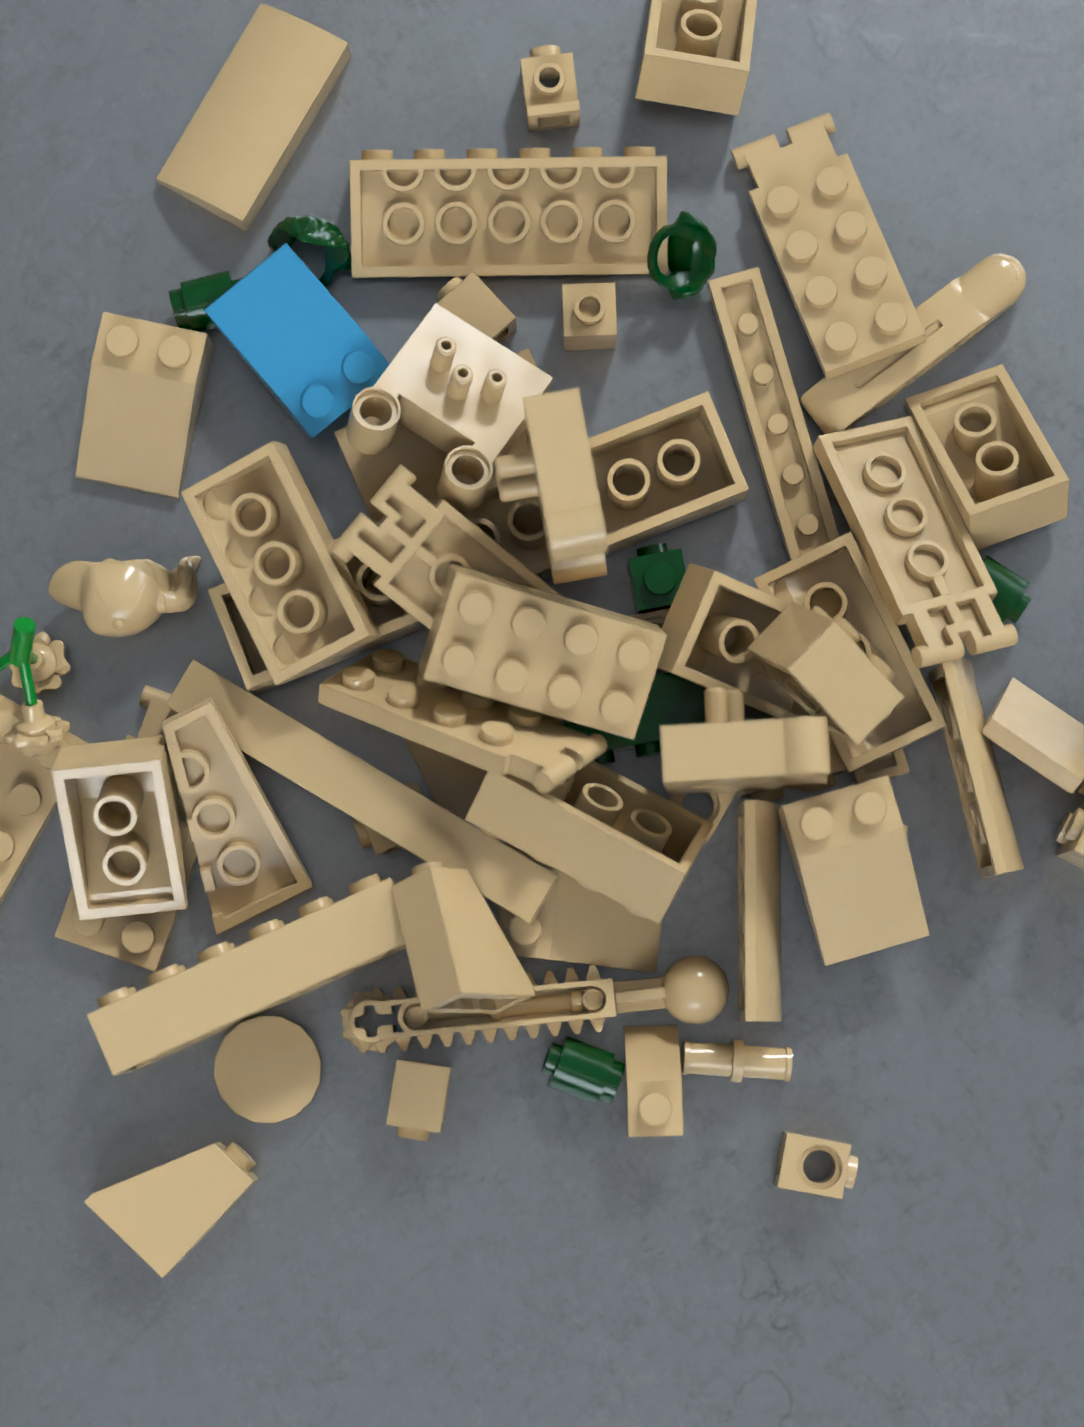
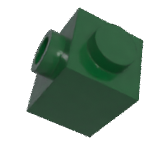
M667 543L638 548L636 550L637 557L628 558L627 572L636 615L670 608L686 572L682 549L669 551Z

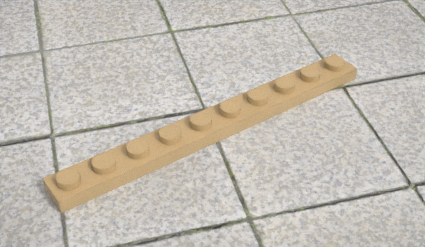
M759 267L709 280L707 288L788 560L791 561L840 536ZM901 748L852 771L855 784L886 775H888L889 779L905 775L910 772L904 749Z

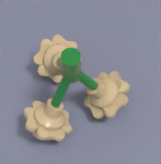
M20 617L14 622L10 651L0 658V672L9 666L12 670V685L16 688H23L25 702L21 704L23 718L18 723L11 725V730L4 735V741L11 743L14 748H20L23 755L27 758L35 755L46 756L52 754L54 749L59 747V741L64 738L63 734L70 729V722L62 721L59 716L45 714L43 702L37 699L36 696L44 690L60 689L62 686L60 676L67 675L71 671V666L65 659V645L62 641L54 640L51 642L50 636L45 632H39L35 636L36 623L34 620L28 617Z

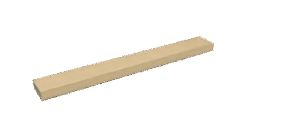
M194 659L192 660L165 705L180 713L212 697L242 752L426 862L440 861L446 868L468 869L484 897L529 924H533L560 879L559 876L497 839L487 836L477 827Z

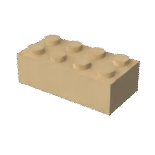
M451 563L420 660L419 669L423 679L634 740L667 634L658 625Z
M594 760L545 794L538 792L533 783L509 773L501 777L487 771L465 818L466 821L478 826L487 836L506 841L528 853L534 861L560 870L576 879L584 888L600 892L623 904L634 915L649 918L658 924L663 920L714 824Z

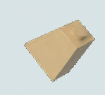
M440 861L427 862L415 866L411 869L412 876L391 886L421 1012L496 1014L535 996L532 983L468 869L446 868Z
M219 1141L95 1192L84 1203L154 1271L164 1278L173 1271L259 1177L251 1171L256 1162L235 1142L226 1147Z

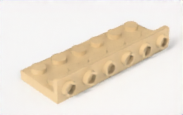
M651 146L624 147L623 157H603L602 147L571 148V157H550V148H520L519 158H498V149L475 148L466 149L465 159H445L444 149L414 150V159H393V150H362V160H349L352 278L467 277L471 272H474L478 277L650 274L647 268V254L650 242L655 233L667 225V156H655V147ZM668 237L662 242L657 256L658 267L662 274H668Z

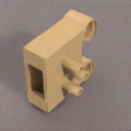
M435 303L374 386L363 389L356 395L347 424V438L357 451L376 455L385 452L391 446L399 422L448 454L437 484V495L439 499H445L460 513H467L481 505L492 474L495 472L494 459L507 455L525 430L523 397L548 393L553 377ZM373 416L379 418L384 424L373 426L362 418ZM465 474L471 477L475 484L467 485L460 483L454 478V475Z
M579 387L523 397L525 429L529 451L500 456L494 459L500 500L507 502L537 496L553 584L607 575L604 553L608 552L607 536Z
M717 687L708 688L704 692L706 723L660 726L663 783L667 795L796 789L828 785L827 775L831 774L826 717L807 716L745 721L743 693L739 690L726 691L724 688Z

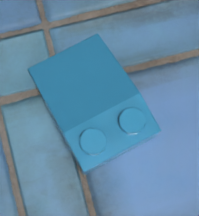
M284 243L203 310L302 433L312 439L352 406L359 392L373 387L389 366L387 360L364 331L287 243Z

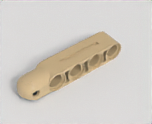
M1004 253L992 254L984 258L962 276L952 280L915 308L926 332L925 343L827 381L824 377L800 397L799 402L824 434L852 429L1012 307L1021 297L1027 283L1026 272L1022 264L1013 256Z

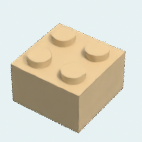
M791 602L747 648L808 716L826 717L828 730L857 745L904 698L891 683L896 676L892 669L873 653L867 657L857 646L856 643L861 639L859 633L841 616L837 615L832 619L818 606L810 610Z

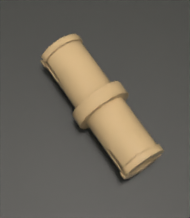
M731 1039L730 1044L683 1040L681 1048L682 1075L728 1076L729 1082H741L743 1077L778 1079L789 1082L792 1073V1048L744 1045V1040Z

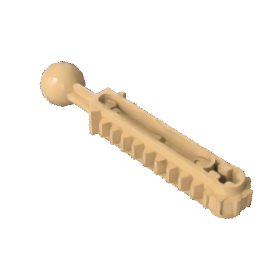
M690 955L678 959L668 967L663 977L613 981V978L601 979L596 966L590 965L586 981H580L574 968L571 967L567 970L564 983H558L553 972L546 971L543 985L537 986L531 973H526L533 985L535 996L496 1014L421 1012L416 989L413 998H408L403 986H395L392 998L385 995L381 988H374L373 992L362 993L358 991L354 993V998L345 1009H341L340 1015L343 1017V1038L349 1039L353 1045L359 1048V1052L379 1051V1053H387L388 1047L394 1041H397L401 1051H408L414 1036H417L423 1049H429L434 1034L439 1035L444 1047L452 1046L455 1032H460L466 1045L473 1044L477 1030H482L488 1043L495 1041L498 1028L504 1029L509 1041L516 1040L520 1026H525L531 1039L537 1038L541 1024H547L552 1036H559L562 1022L567 1021L574 1034H580L583 1021L588 1019L591 1021L596 1032H602L605 1018L616 1017V1014L650 1010L667 1009L673 1017L684 1023L702 1024L713 1020L723 1011L729 998L730 986L726 973L716 962L705 956ZM372 1005L375 1006L376 1014L380 1015L395 1014V1006L401 1005L397 1019L404 1032H397L396 1025H382L377 1029V1036L370 1037L369 1029L359 1027V1017L367 1016L368 1007Z

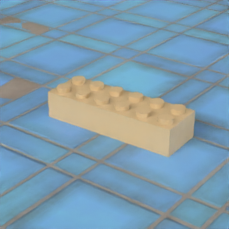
M378 873L370 875L349 885L348 889L351 895L334 903L332 898H328V896L314 900L298 908L301 918L284 925L283 920L273 919L247 931L251 941L235 947L233 942L228 944V941L219 943L197 954L200 964L186 969L184 965L178 966L174 964L147 976L150 984L149 987L136 992L135 987L128 989L126 986L96 999L100 1009L86 1015L112 1075L129 1074L405 949L406 945L391 887L396 882L391 877L383 881Z

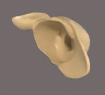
M194 555L182 558L172 572L150 559L118 561L108 558L102 562L72 561L56 570L50 580L48 592L56 602L82 611L84 621L92 632L107 637L131 636L150 627L162 613L184 612L191 608L197 596L198 580L196 570L201 562V557Z

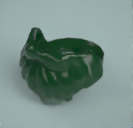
M682 211L673 224L663 226L655 233L650 242L647 254V268L651 278L659 286L668 288L674 300H684L695 296L703 289V286L715 271V257L717 253L715 238L699 218L689 212ZM669 236L668 267L672 274L665 276L658 267L657 256L662 242Z
M312 215L286 217L283 222H279L274 227L268 238V246L274 252L284 243H287L291 248L296 239L310 244L326 246L325 271L322 277L318 279L325 288L332 283L337 272L349 271L351 269L349 242L345 241L340 229L334 223Z

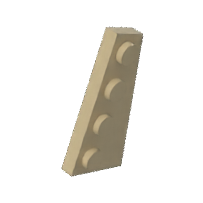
M212 697L164 720L162 728L178 790L181 793L187 824L196 850L200 874L208 896L216 935L311 888L312 880Z

